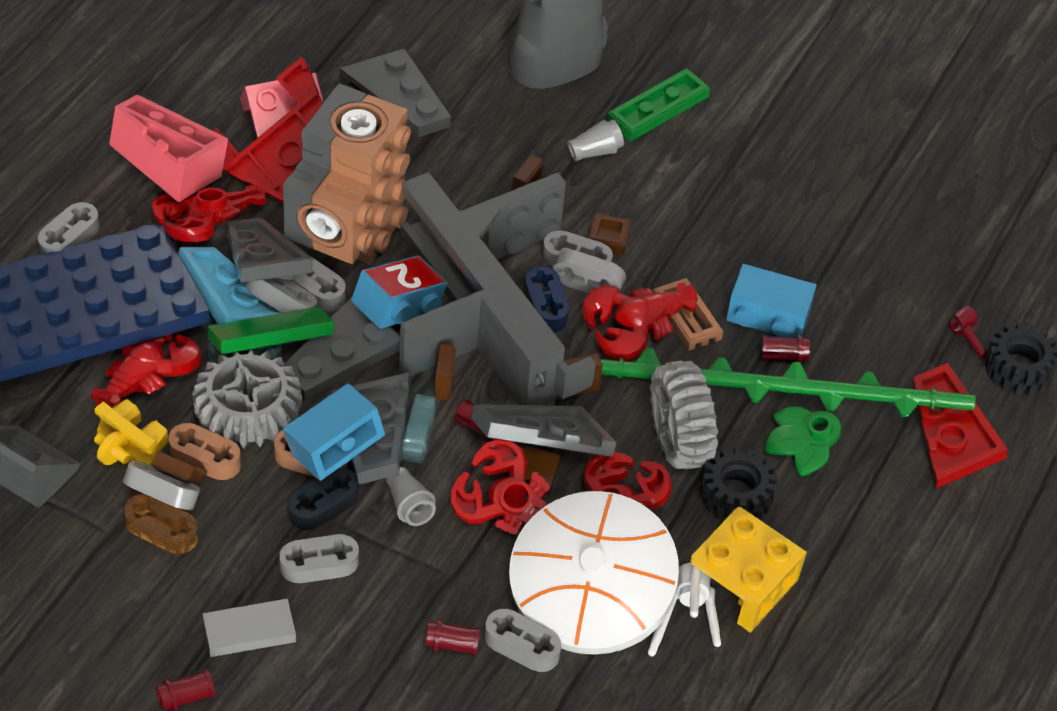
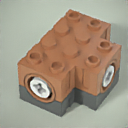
M338 83L302 130V160L283 184L285 238L310 248L313 247L317 251L353 264L355 260H359L370 265L379 252H385L389 245L391 234L396 228H401V224L405 223L408 215V208L404 206L405 197L402 194V182L406 181L405 174L410 162V155L406 154V147L411 134V128L407 126L408 109L369 94L366 96V93Z

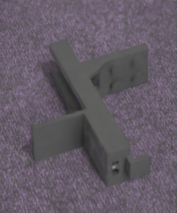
M429 172L402 182V194L420 216V222L412 225L408 222L402 223L400 235L416 256L419 255L448 282L444 293L451 303L401 324L400 374L409 372L411 377L437 366L440 344L454 345V348H456L455 358L478 349L519 405H544L558 399L559 396L564 399L593 385L595 361L591 357H587L571 365L565 363L564 345L497 260L542 242L547 234L561 230L566 182L559 173L537 180L462 211L456 208ZM488 230L487 245H485L481 238Z

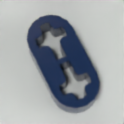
M547 266L531 268L525 276L524 294L553 332L561 331L568 323L569 304L559 275L555 270ZM540 283H542L544 287H548L547 291L543 292ZM547 306L551 307L552 313L555 316H551L549 311H545Z

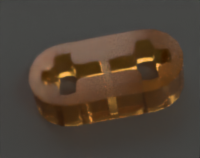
M146 494L133 496L127 501L124 507L125 523L128 530L134 535L174 554H184L196 546L198 542L197 522L189 513ZM151 512V517L144 514ZM136 514L144 515L140 519L136 518ZM182 529H185V530H186V534L181 533L180 531H181ZM171 531L176 532L178 534L176 536H172Z

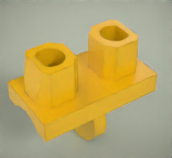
M128 399L113 408L105 402L98 405L94 409L95 414L100 417L97 435L94 438V442L99 445L97 451L98 460L105 465H112L118 460L123 464H127L131 459L132 461H140L155 466L153 462L158 451H161L168 443L167 429L156 420L151 421L141 430L136 427L141 422V412Z

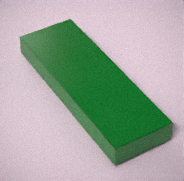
M686 68L608 112L607 122L615 120L622 135L631 142L708 98L710 87Z
M320 307L208 325V339L222 354L334 334V321Z

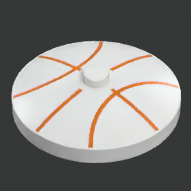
M588 491L571 494L555 500L539 510L527 522L514 544L510 559L509 576L513 598L520 614L554 631L561 640L562 649L580 654H606L635 645L649 636L663 622L674 603L678 590L679 563L675 544L669 531L651 510L641 503L620 494Z

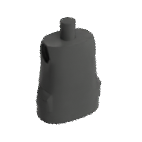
M522 0L508 58L509 70L513 78L526 87L544 89L571 82L598 68L603 61V48L607 42V30L609 29V24L603 15V0Z

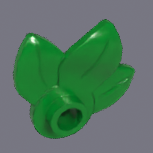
M797 406L784 408L774 414V419L779 427L769 434L765 445V452L767 454L795 455L796 469L801 477L817 471L828 462L830 447L838 441L841 435V424L834 414L828 411L812 413L803 407ZM818 426H827V428L822 431L814 429Z

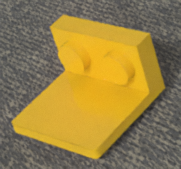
M737 507L693 553L690 562L740 597L738 604L742 607L737 624L751 633L798 581L807 552L742 507Z

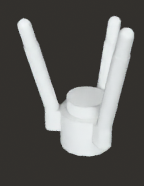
M686 563L679 567V583L674 603L666 618L655 629L648 649L649 656H655L677 599H680L683 605L690 607V616L692 618L698 616L699 606L705 603L713 645L715 647L721 645L715 607V589L710 587L711 577L691 563Z

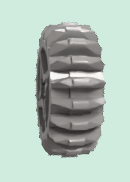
M250 349L248 354L245 355L234 352L230 358L220 354L217 364L207 362L205 372L198 373L197 385H194L193 390L194 413L197 419H199L200 425L233 442L239 441L243 449L248 442H255L259 447H261L263 439L267 438L274 442L278 432L282 431L284 427L299 417L300 407L302 406L301 384L298 377H295L292 366H284L281 357L271 360L268 351L258 356Z
M680 360L656 367L655 372L652 374L650 385L651 414L653 415V427L656 429L657 440L661 444V451L665 452L666 460L675 469H694L702 467L707 462L710 463V459H713L716 454L718 445L716 435L719 431L716 427L715 403L712 402L711 389L707 387L706 377L701 373V369L692 361L683 362Z

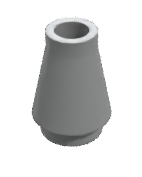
M603 119L576 138L567 141V145L573 160L578 161L584 158L615 154L618 148L624 146V139L615 120L607 122Z
M400 467L399 475L387 477L386 481L391 489L400 520L407 522L411 526H420L427 523L436 512L435 496L417 481L406 468Z

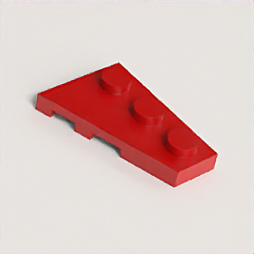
M948 363L913 377V389L931 391L932 388H936V391L969 394ZM976 403L974 411L941 407L930 409V406L917 405L936 489L1007 458V447Z

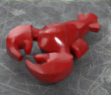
M254 185L246 186L245 191L226 193L220 188H207L199 190L196 196L190 195L180 202H177L169 194H162L154 199L151 205L154 220L163 225L166 233L172 238L183 242H199L208 240L214 235L215 226L238 216L251 203L257 205L265 204L266 192L261 187L256 188ZM187 211L186 217L180 219V218L185 214V212ZM169 217L170 222H165V218Z
M685 282L677 283L675 293H653L650 288H640L628 294L630 297L620 293L618 288L614 286L602 285L592 290L584 299L582 316L585 324L591 330L596 329L594 316L601 314L599 320L604 325L610 319L614 306L617 307L615 319L622 327L628 330L607 328L608 337L614 338V340L605 338L599 331L595 333L598 347L605 357L620 361V358H622L624 361L629 362L642 355L647 346L648 334L653 332V338L660 340L661 337L663 338L673 331L669 321L672 315L678 313L682 308L691 312L695 311L698 308V297L692 284L686 286Z
M172 334L120 348L124 359L115 360L106 372V377H112V379L108 382L107 388L94 389L91 392V398L95 400L97 406L105 402L113 408L121 403L120 399L122 397H126L132 392L145 391L147 394H151L159 390L162 386L166 385V382L161 377H178L192 373L199 368L202 361V354L197 343L189 337L177 335L176 342L181 347H176V343L171 341L168 346L169 359L164 358L161 346L164 345L165 340L170 341L173 338Z
M495 439L481 447L475 454L471 465L476 468L482 462L492 459L494 463L491 466H485L482 473L490 475L509 472V477L498 479L490 484L488 489L490 503L484 505L481 486L476 479L472 483L473 492L471 494L466 493V483L470 474L464 472L457 478L451 489L450 504L456 516L467 524L481 525L487 520L502 516L504 518L495 523L496 527L515 535L520 531L523 523L526 525L539 510L547 506L542 498L549 491L550 485L535 471L531 474L530 482L527 484V460L524 450L513 441Z
M614 452L613 457L598 454L588 462L583 474L585 487L588 491L620 494L641 503L647 508L649 507L651 510H656L667 503L672 492L670 475L662 464L642 461L640 468L651 476L645 478L641 472H637L636 480L641 494L636 495L635 491L628 485L617 484L630 473L625 468H617L623 466L635 467V462L631 457Z

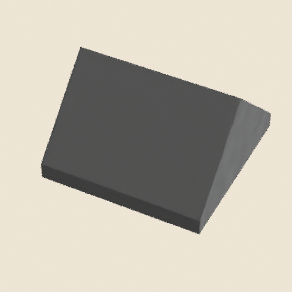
M18 425L0 426V485L40 508L78 471L81 463Z

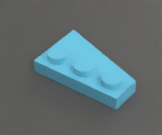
M180 247L178 254L217 324L281 313L251 294L246 288V282L241 283L236 265L215 247Z

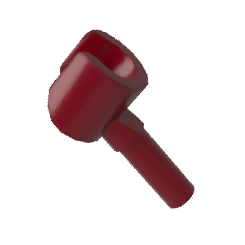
M964 306L955 312V317L950 322V329L956 335L963 334L978 357L983 358L987 355V351L972 328L978 323V316L970 306Z

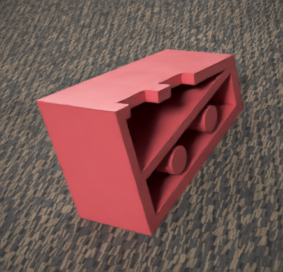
M135 95L115 106L109 145L177 202H180L222 176L228 138L142 96Z

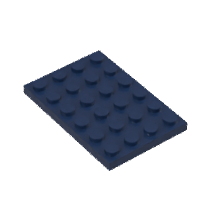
M159 223L144 225L124 233L107 235L101 239L79 245H70L62 251L33 255L27 259L0 265V382L210 323L209 309L163 225Z

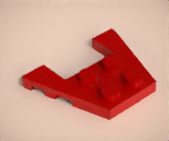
M302 57L277 77L279 83L298 104L242 152L238 153L228 141L223 165V172L249 186L261 187L267 196L283 205V184L302 160V130L323 104L311 70ZM218 128L214 130V132L224 136Z

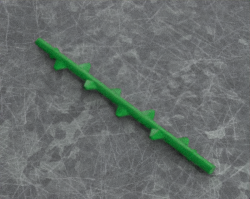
M646 348L636 362H627L620 358V361L600 359L603 364L602 375L618 376V379L629 377L651 380L656 367L663 366L660 364L653 348ZM722 357L718 358L710 369H701V373L706 377L707 385L744 388L753 403H759L768 391L817 395L820 397L826 411L830 413L835 412L844 398L894 403L901 417H909L917 405L930 406V409H934V407L973 411L975 409L976 395L936 391V388H932L930 391L880 386L874 373L870 371L865 372L857 383L808 379L800 362H793L783 376L733 372L726 358Z

